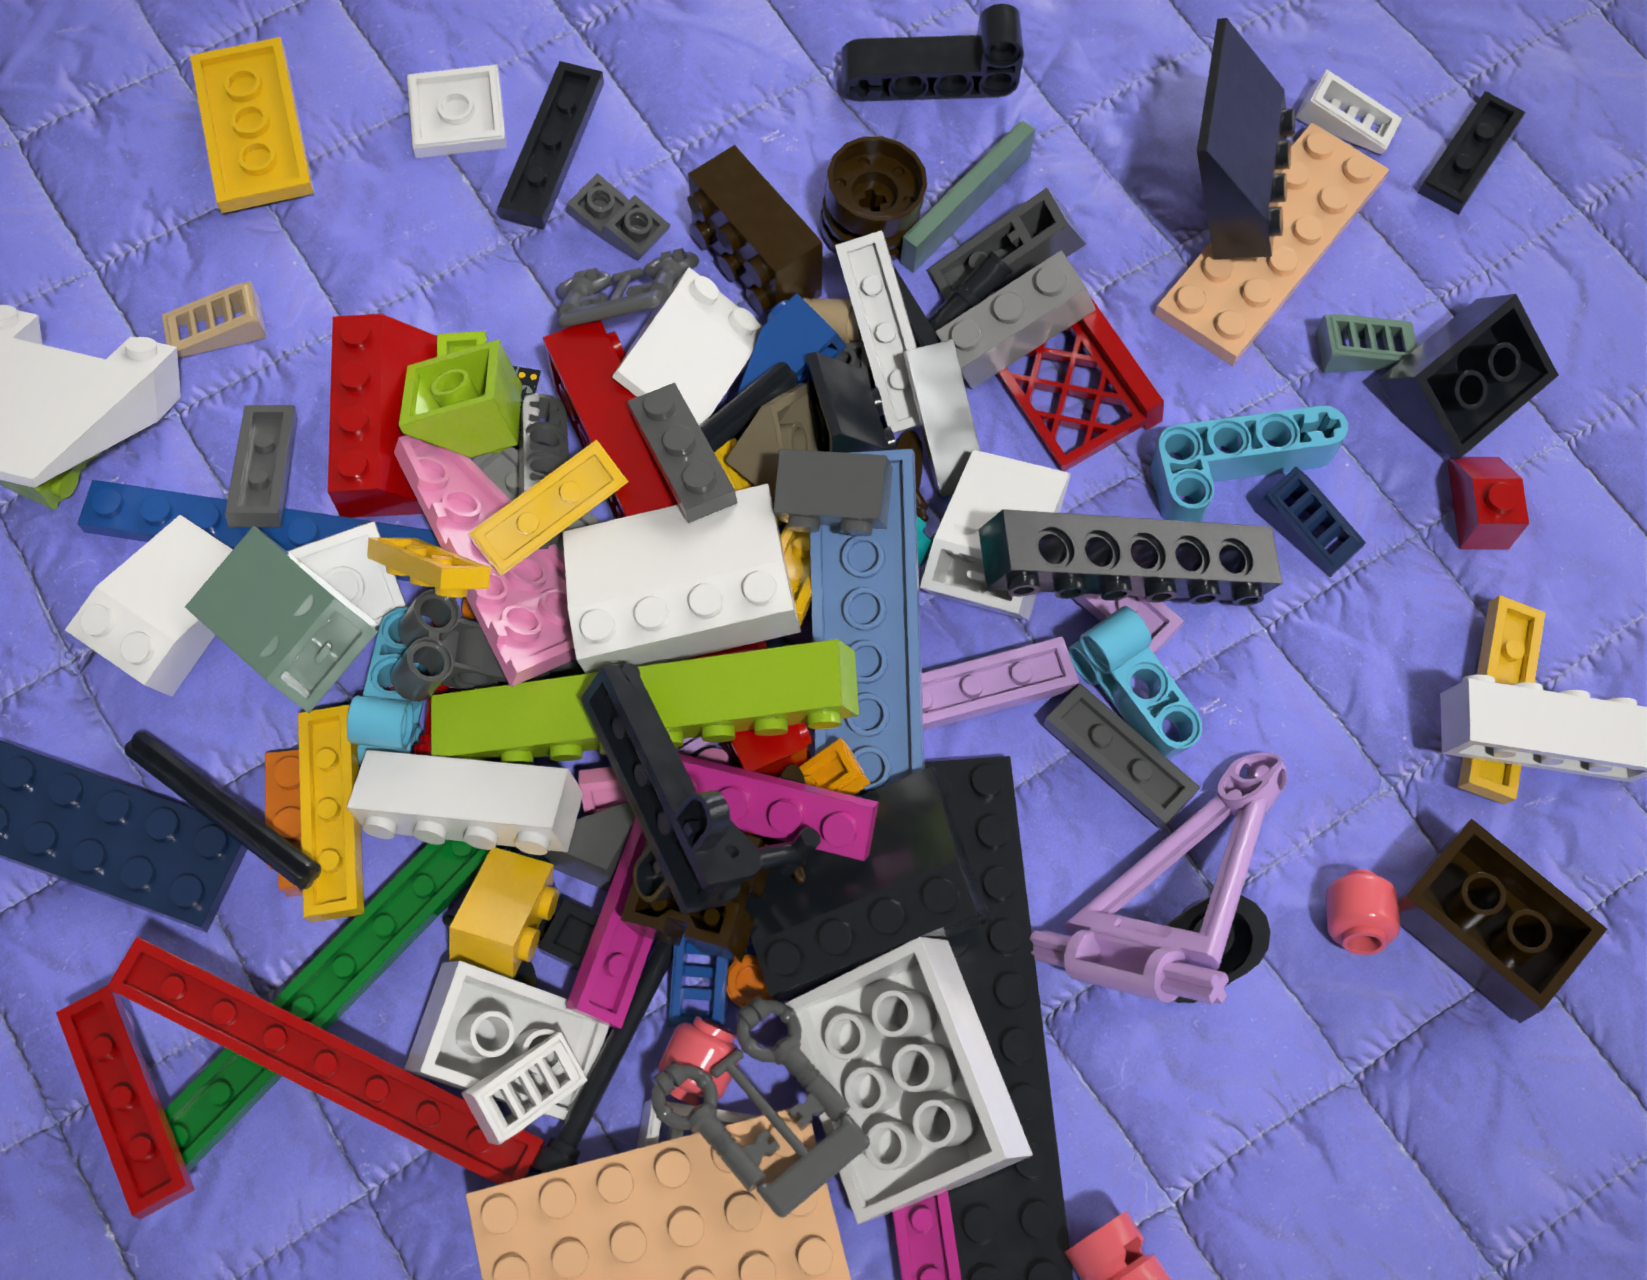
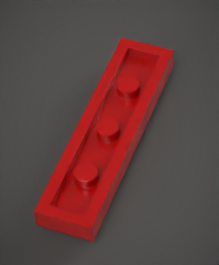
M107 986L57 1011L56 1015L131 1216L141 1220L195 1189L119 994L107 989Z

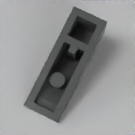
M1045 188L929 268V271L945 300H947L955 291L952 286L958 280L962 283L983 261L988 252L992 250L1013 270L993 291L995 292L1060 250L1068 257L1086 245V242L1066 208L1048 188Z

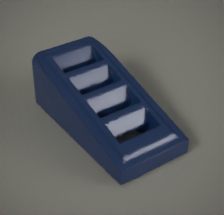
M1297 466L1265 494L1256 511L1329 577H1332L1366 544L1363 538L1315 483ZM1289 496L1296 501L1290 507L1284 502ZM1304 510H1307L1311 516L1302 523L1298 516ZM1320 524H1323L1327 530L1316 539L1311 532ZM1337 537L1343 544L1330 555L1325 547Z

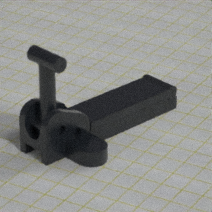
M631 663L624 664L622 668L620 664L602 666L580 700L649 843V846L636 861L633 871L634 885L640 898L645 902H656L670 899L674 896L683 915L731 903L740 892L741 883L752 879L758 871L776 868L784 876L792 875L820 844L821 837L819 833L811 827H805L790 842L757 848L730 820V809L721 793L718 791L697 793L640 677L638 667Z

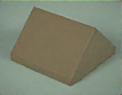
M809 382L799 383L792 389L787 390L761 406L725 460L755 486L768 484L773 500H775L779 450L821 451Z

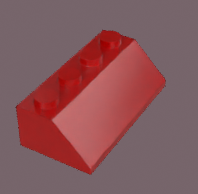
M384 314L333 316L328 494L341 517L362 518L424 514L394 454L398 438L406 435L402 433L399 427L407 366L436 358L437 336Z

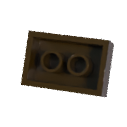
M733 145L688 173L690 195L687 197V201L692 213L690 231L700 247L703 249L709 247L717 256L719 266L726 277L731 281L737 279L745 288L746 295L757 312H766L769 315L777 304L784 300L789 301L796 293L802 299H813L822 296L823 242L736 145Z
M1472 818L1449 839L1398 899L1397 903L1399 906L1400 924L1519 1023L1544 1010L1608 930Z

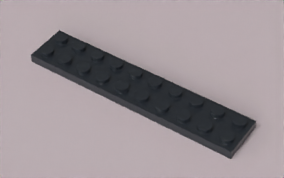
M1010 756L925 762V769L931 766L935 768L992 920L945 940H948L1033 1154L985 1177L948 1190L961 1280H1073L1072 1265L1064 1254L1070 1246L1035 957L1031 953L1034 948L1033 942L1029 938L1032 932Z

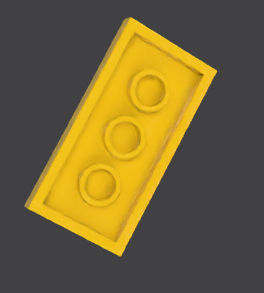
M277 37L190 55L216 202L221 213L314 194L285 48L281 38Z

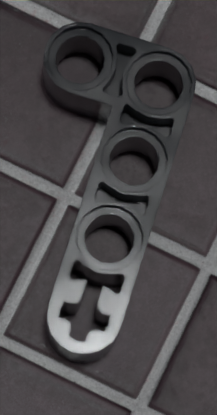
M1001 3L987 7L980 14L977 35L861 38L847 42L841 50L843 92L849 99L862 102L998 98L1012 94L1019 85L1024 57L1020 13L1016 7L1010 4Z

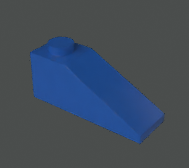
M796 293L789 301L784 300L777 304L768 315V322L760 330L737 396L778 362L787 363L796 373L798 381L795 386L799 383L807 382L806 354L818 352L835 359L847 346L838 333ZM749 424L733 438H736V440L740 439Z

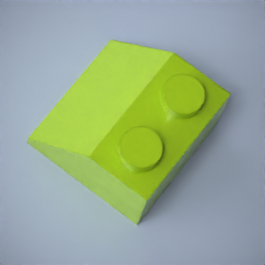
M494 340L408 365L399 427L402 433L470 458L486 453H499L508 447L518 445L522 384L500 340Z

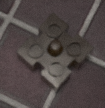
M746 835L757 848L766 846L760 838ZM646 840V843H645L643 852H644V851L646 850V848L649 846V843H648L647 840ZM770 869L758 871L752 879L742 882L740 892L731 903L683 915L674 896L666 900L645 902L638 895L633 880L620 920L639 936L680 946L684 934V937L700 952L742 963L755 921L746 911L745 905L748 895L762 899Z

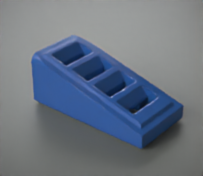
M683 934L680 946L674 945L668 1027H677L678 1024L683 1022L693 1024L696 1016L724 1027L727 1003L726 987L730 960L717 956L716 966L687 965L688 954L714 955L700 952ZM685 977L715 979V989L684 987ZM683 999L714 1001L713 1012L682 1010Z

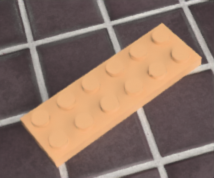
M1312 122L1291 146V168L1282 170V173L1287 175V201L1278 203V207L1283 209L1282 236H1274L1272 257L1214 259L1210 242L1157 305L1154 316L1226 363L1234 366L1384 182L1390 169Z

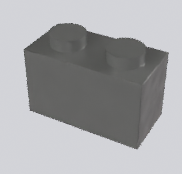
M780 449L773 513L782 522L788 523L787 528L792 531L816 533L819 532L820 525L841 526L840 532L843 534L871 536L873 528L887 529L893 466L886 455Z

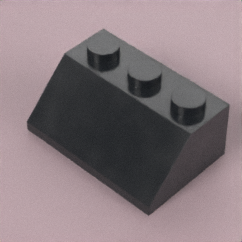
M1517 294L1476 299L1381 376L1378 381L1397 416L1403 423L1451 458L1460 459L1559 375Z

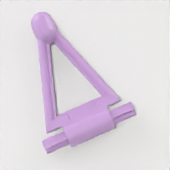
M1256 753L1234 761L1219 781L1217 788L1219 794L1064 924L1066 931L1072 937L1046 930L1043 932L1035 930L1029 937L1033 942L1034 950L1031 953L1034 955L1035 960L1064 967L1071 979L1164 1003L1173 1002L1180 996L1212 1005L1214 1002L1222 1004L1227 997L1224 987L1229 980L1225 972L1216 970L1219 969L1264 815L1269 811L1286 786L1287 771L1283 759L1277 754ZM1244 764L1247 768L1246 779L1240 777V770ZM1233 815L1236 817L1200 933L1115 915L1118 910L1229 816Z

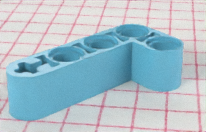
M1314 406L1178 424L1166 428L1160 435L1150 462V471L1163 519L1202 522L1214 495L1213 482L1290 472L1296 466L1300 470H1307L1328 465L1334 459L1346 437L1348 421L1344 414L1331 406ZM1265 440L1274 441L1280 447L1269 445ZM1216 446L1226 447L1232 453H1224L1220 451ZM1168 453L1180 454L1185 459H1174ZM1178 496H1188L1196 504H1187L1180 500Z

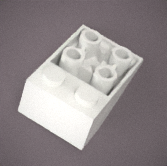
M973 450L933 539L920 588L933 596L1029 621L1037 593L1016 597L1009 595L1008 590L986 589L978 529L1002 509L1060 513L1071 474Z

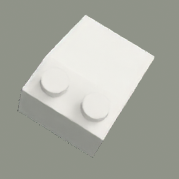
M688 267L673 285L668 298L660 302L653 310L612 378L637 397L675 382L700 427L709 419L751 357L763 326L757 322L751 312L745 308L738 307L723 295L710 279L698 275Z
M179 515L94 588L65 631L143 685L172 697L216 636L189 612L185 606L233 549L185 517Z
M462 961L444 962L439 970L404 1070L465 1091L556 1032H562L586 1078H588L602 1050L609 1026L565 1008L568 1002L566 998ZM554 1051L545 1057L558 1083L568 1078ZM534 1065L529 1068L528 1072L542 1095L549 1089L536 1066ZM518 1078L511 1081L510 1084L522 1106L531 1102ZM583 1085L543 1115L565 1121ZM500 1090L492 1095L494 1100L506 1103Z

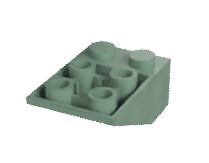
M253 526L185 606L189 612L261 677L307 713L313 710L377 634L380 626L256 526Z

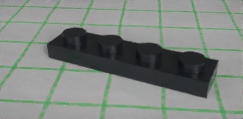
M559 61L499 202L498 209L501 218L545 229L603 88V71Z

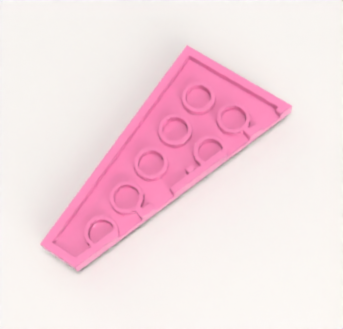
M409 435L399 437L394 454L441 548L491 567L489 589H468V596L466 598L510 687L576 659L567 605L564 553L555 544L550 545L548 549H538L503 576L499 577L470 539L468 533L512 501L469 457Z

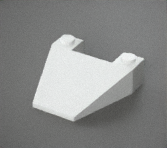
M0 305V480L35 488L158 422L181 398L177 347L157 343L148 337L130 336L107 359L42 345L39 315L19 311L9 305Z

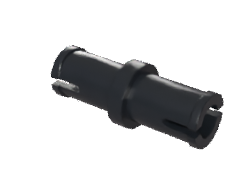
M990 250L983 261L962 283L958 280L952 286L955 291L928 318L934 331L939 330L988 298L1013 270Z

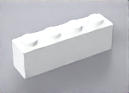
M1469 675L1463 677L1461 683L1440 693L1442 754L1624 782H1634L1647 777V707L1638 706L1635 699L1590 698L1589 692L1582 690H1567L1559 693L1544 691L1541 684L1532 682L1516 683L1513 685L1495 683V678L1489 675Z
M366 750L347 809L363 826L364 832L380 839H393L396 834L414 836L418 840L429 844L438 845L443 844L445 840L463 841L470 846L484 850H492L496 845L517 847L519 850L533 855H544L548 850L568 852L584 793L567 768Z

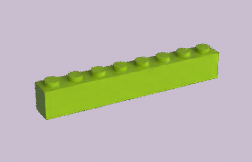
M839 639L638 667L640 677L675 748L684 745V738L702 736V740L705 742H727L735 739V732L754 730V734L760 736H775L787 733L788 725L807 723L808 728L831 729L841 726L842 718L859 716L855 651ZM598 672L524 682L513 687L503 685L431 695L432 756L533 765L534 757L550 756V759L554 761H575L583 758V751L600 749L601 754L606 755L580 700Z

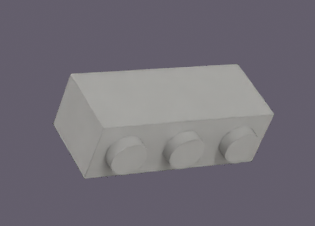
M1060 250L935 332L942 342L954 339L962 375L973 389L1096 309L1086 286L1063 251Z

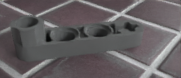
M535 393L526 396L523 400L518 433L519 496L546 477V475L537 472L550 474L569 460L567 409L565 404L554 396ZM562 532L539 549H548L550 545L559 544Z

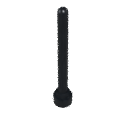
M657 941L642 970L622 1028L612 1029L587 1078L588 1081L584 1083L557 1138L550 1137L546 1146L541 1145L531 1164V1169L539 1174L579 1164L576 1161L581 1152L577 1150V1147L673 959V944Z

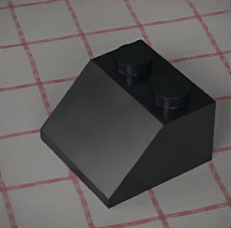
M818 352L806 354L807 382L810 385L821 451L851 453L897 450L891 427L883 428L880 416L884 414L880 392L877 387H869L864 370Z

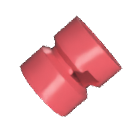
M1127 1211L1064 1252L1081 1280H1171L1156 1255L1144 1254L1141 1250L1145 1238Z

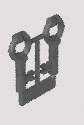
M681 248L673 250V254L671 251L661 253V257L646 264L644 270L637 268L613 274L612 278L608 273L599 271L597 267L575 272L574 277L560 283L557 288L559 295L565 298L559 308V324L562 327H570L656 308L660 302L668 298L673 285L688 267L691 269L697 267L699 258L696 254L685 252ZM644 273L646 276L654 279V281L643 285L628 287L626 291L627 297L622 298L631 279L642 277ZM612 280L619 282L609 301L605 292L595 294L609 287Z
M757 996L748 1003V1006L745 1005L737 1012L736 1034L742 1050H735L711 1069V1075L693 1065H678L673 1061L664 1068V1071H660L652 1078L654 1085L652 1087L651 1101L658 1120L675 1129L699 1132L706 1142L712 1145V1149L716 1150V1154L721 1156V1160L746 1190L751 1192L757 1188L756 1191L777 1216L784 1218L867 1149L870 1145V1140L855 1121L846 1114L850 1109L848 1103L823 1075H820V1071L815 1069L814 1064H811V1061L800 1050L802 1029L796 1012L784 1003L776 1000H763ZM773 1013L780 1016V1020L787 1025L788 1033L787 1037L780 1039L772 1049L758 1046V1042L751 1037L750 1030L760 1023L759 1021L762 1022ZM743 1052L761 1062H775L777 1065L783 1064L793 1077H796V1080L801 1082V1086L806 1088L805 1090L809 1095L806 1097L805 1103H797L788 1111V1116L792 1120L797 1116L800 1117L801 1120L798 1121L797 1126L801 1131L812 1123L813 1116H820L824 1112L832 1122L840 1119V1126L809 1151L735 1065L744 1057ZM726 1071L800 1157L797 1162L770 1184L762 1183L766 1175L758 1166L761 1164L764 1156L771 1157L780 1149L778 1142L775 1140L769 1144L767 1140L770 1139L771 1134L765 1129L756 1137V1143L748 1144L742 1148L716 1117L718 1092L713 1077L718 1078ZM687 1079H691L703 1090L704 1101L702 1104L694 1107L688 1116H680L674 1113L673 1109L667 1105L665 1097L675 1090V1086L679 1087Z

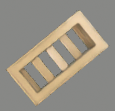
M251 281L233 285L162 314L167 345L177 347L178 358L267 338L260 300ZM242 312L243 315L234 317V314ZM224 316L225 322L217 325L216 318ZM206 320L207 330L199 332L197 322ZM187 325L189 337L180 340L178 326Z

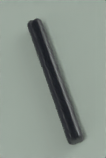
M145 732L133 734L131 741L125 744V755L293 885H296L301 890L310 888L314 880L320 876L321 867L319 864Z

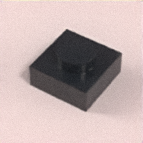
M564 899L538 949L541 953L579 971L599 915Z

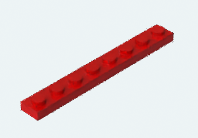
M136 937L106 987L498 1185L526 1178L531 1164L544 1143L543 1139L523 1129L500 1145L488 1143L465 1100L139 937Z

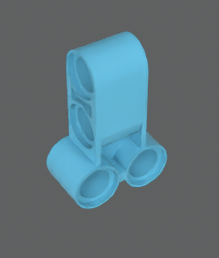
M1122 606L1083 633L1080 640L1068 648V652L1078 674L1087 683L1100 685L1128 725L1166 758H1172L1193 746L1200 739L1202 720L1198 712L1149 648L1152 642L1151 634L1143 619L1130 607ZM1131 678H1138L1147 684L1150 695L1149 699L1140 698L1133 692ZM1163 720H1169L1178 726L1181 736L1179 742L1172 741L1165 735L1162 726Z
M409 607L392 610L382 619L363 696H355L349 708L347 737L351 744L358 745L357 755L360 765L366 750L412 754L413 745L418 744L419 736L422 735L419 722L424 700L420 702L410 701L401 697L396 691H387L392 685V669L408 648L404 644H398L401 641L398 625ZM414 663L415 668L421 674L429 676V670L424 665Z

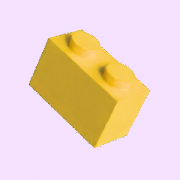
M496 847L490 850L449 927V962L462 961L513 980L522 960L530 962L535 954L540 937L538 927L542 919L550 921L555 912L559 899V889L553 888L554 864Z

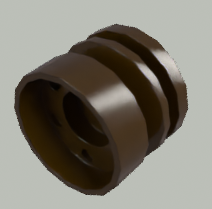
M862 136L845 143L833 155L827 170L825 195L820 213L822 235L832 250L837 253L835 245L882 230L891 260L900 258L903 236L918 222L927 189L926 169L917 154L902 142L884 136Z

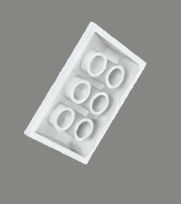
M768 484L735 491L737 504L691 523H688L680 506L674 505L563 531L568 613L576 659L586 674L599 672L602 666L620 664L622 668L626 663L639 667L675 662L801 632Z
M918 937L785 1003L796 1012L802 1029L800 1050L811 1061V1064H814L815 1069L820 1071V1075H823L848 1103L850 1109L846 1114L855 1121L870 1140L869 1147L839 1171L857 1224L868 1222L985 1177L1033 1155L948 940ZM825 1112L819 1116L826 1137L840 1126V1119L832 1122Z

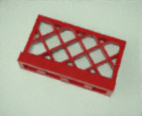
M1093 299L1092 302L1096 310L1064 330L1071 332L1076 338L1072 352L1046 348L1047 342L1026 354L1036 357L1031 377L1010 373L1007 367L997 373L1060 470L1064 472L1137 429L1144 427L1147 431L1163 422L1164 400ZM1081 347L1087 355L1079 354ZM1043 358L1069 363L1064 383L1038 378ZM1076 365L1092 367L1098 370L1101 375L1098 390L1071 385ZM1106 383L1112 392L1105 391ZM1020 386L1028 387L1026 395L1024 394ZM1035 388L1061 393L1056 414L1035 410L1031 404ZM1068 395L1095 400L1090 421L1063 416ZM1101 402L1122 405L1130 417L1116 426L1096 422ZM1045 423L1053 424L1051 432ZM1064 426L1087 431L1084 444L1065 455L1056 441L1059 427ZM1093 433H1099V434H1100V435H1098L1097 437H1095V438L1092 439Z

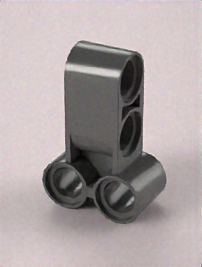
M435 589L423 591L402 616L398 625V632L402 643L408 648L396 662L391 672V683L395 691L407 700L420 702L429 699L441 685L465 691L509 685L479 623L462 619L460 607L454 598L436 595ZM421 615L431 618L435 622L437 628L428 625L425 621H423ZM414 663L424 665L429 670L431 676L421 674L415 668ZM551 670L524 682L550 679Z

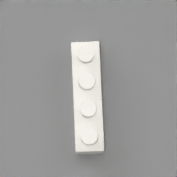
M881 230L837 244L835 248L873 378L881 395L885 419L888 427H891L893 434L920 426L903 356L904 351L916 349L917 346L885 236Z

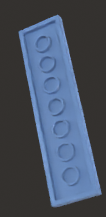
M913 449L851 452L886 455L893 466L887 529L873 528L871 536H853L841 533V526L820 525L819 532L810 533L813 642L839 639L855 651L859 705L858 717L842 718V725L836 728L815 729V755L839 738H842L847 743L871 783L853 795L856 797L925 769L915 453Z

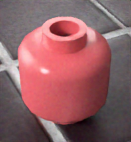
M1353 870L1345 874L1344 877L1335 880L1326 892L1327 931L1336 943L1342 945L1346 951L1353 954L1371 955L1383 951L1399 935L1400 914L1397 904V890L1391 882L1376 876L1375 873L1368 870Z
M698 1016L695 1017L693 1024L688 1022L680 1023L675 1028L659 1062V1072L664 1071V1068L674 1061L678 1065H693L711 1075V1069L735 1050L739 1049L733 1043L736 1034ZM727 1071L718 1078L713 1077L717 1087L718 1099L725 1094L732 1078ZM687 1079L679 1087L675 1086V1090L670 1093L673 1097L694 1106L699 1104L701 1097L704 1098L703 1090L691 1079Z

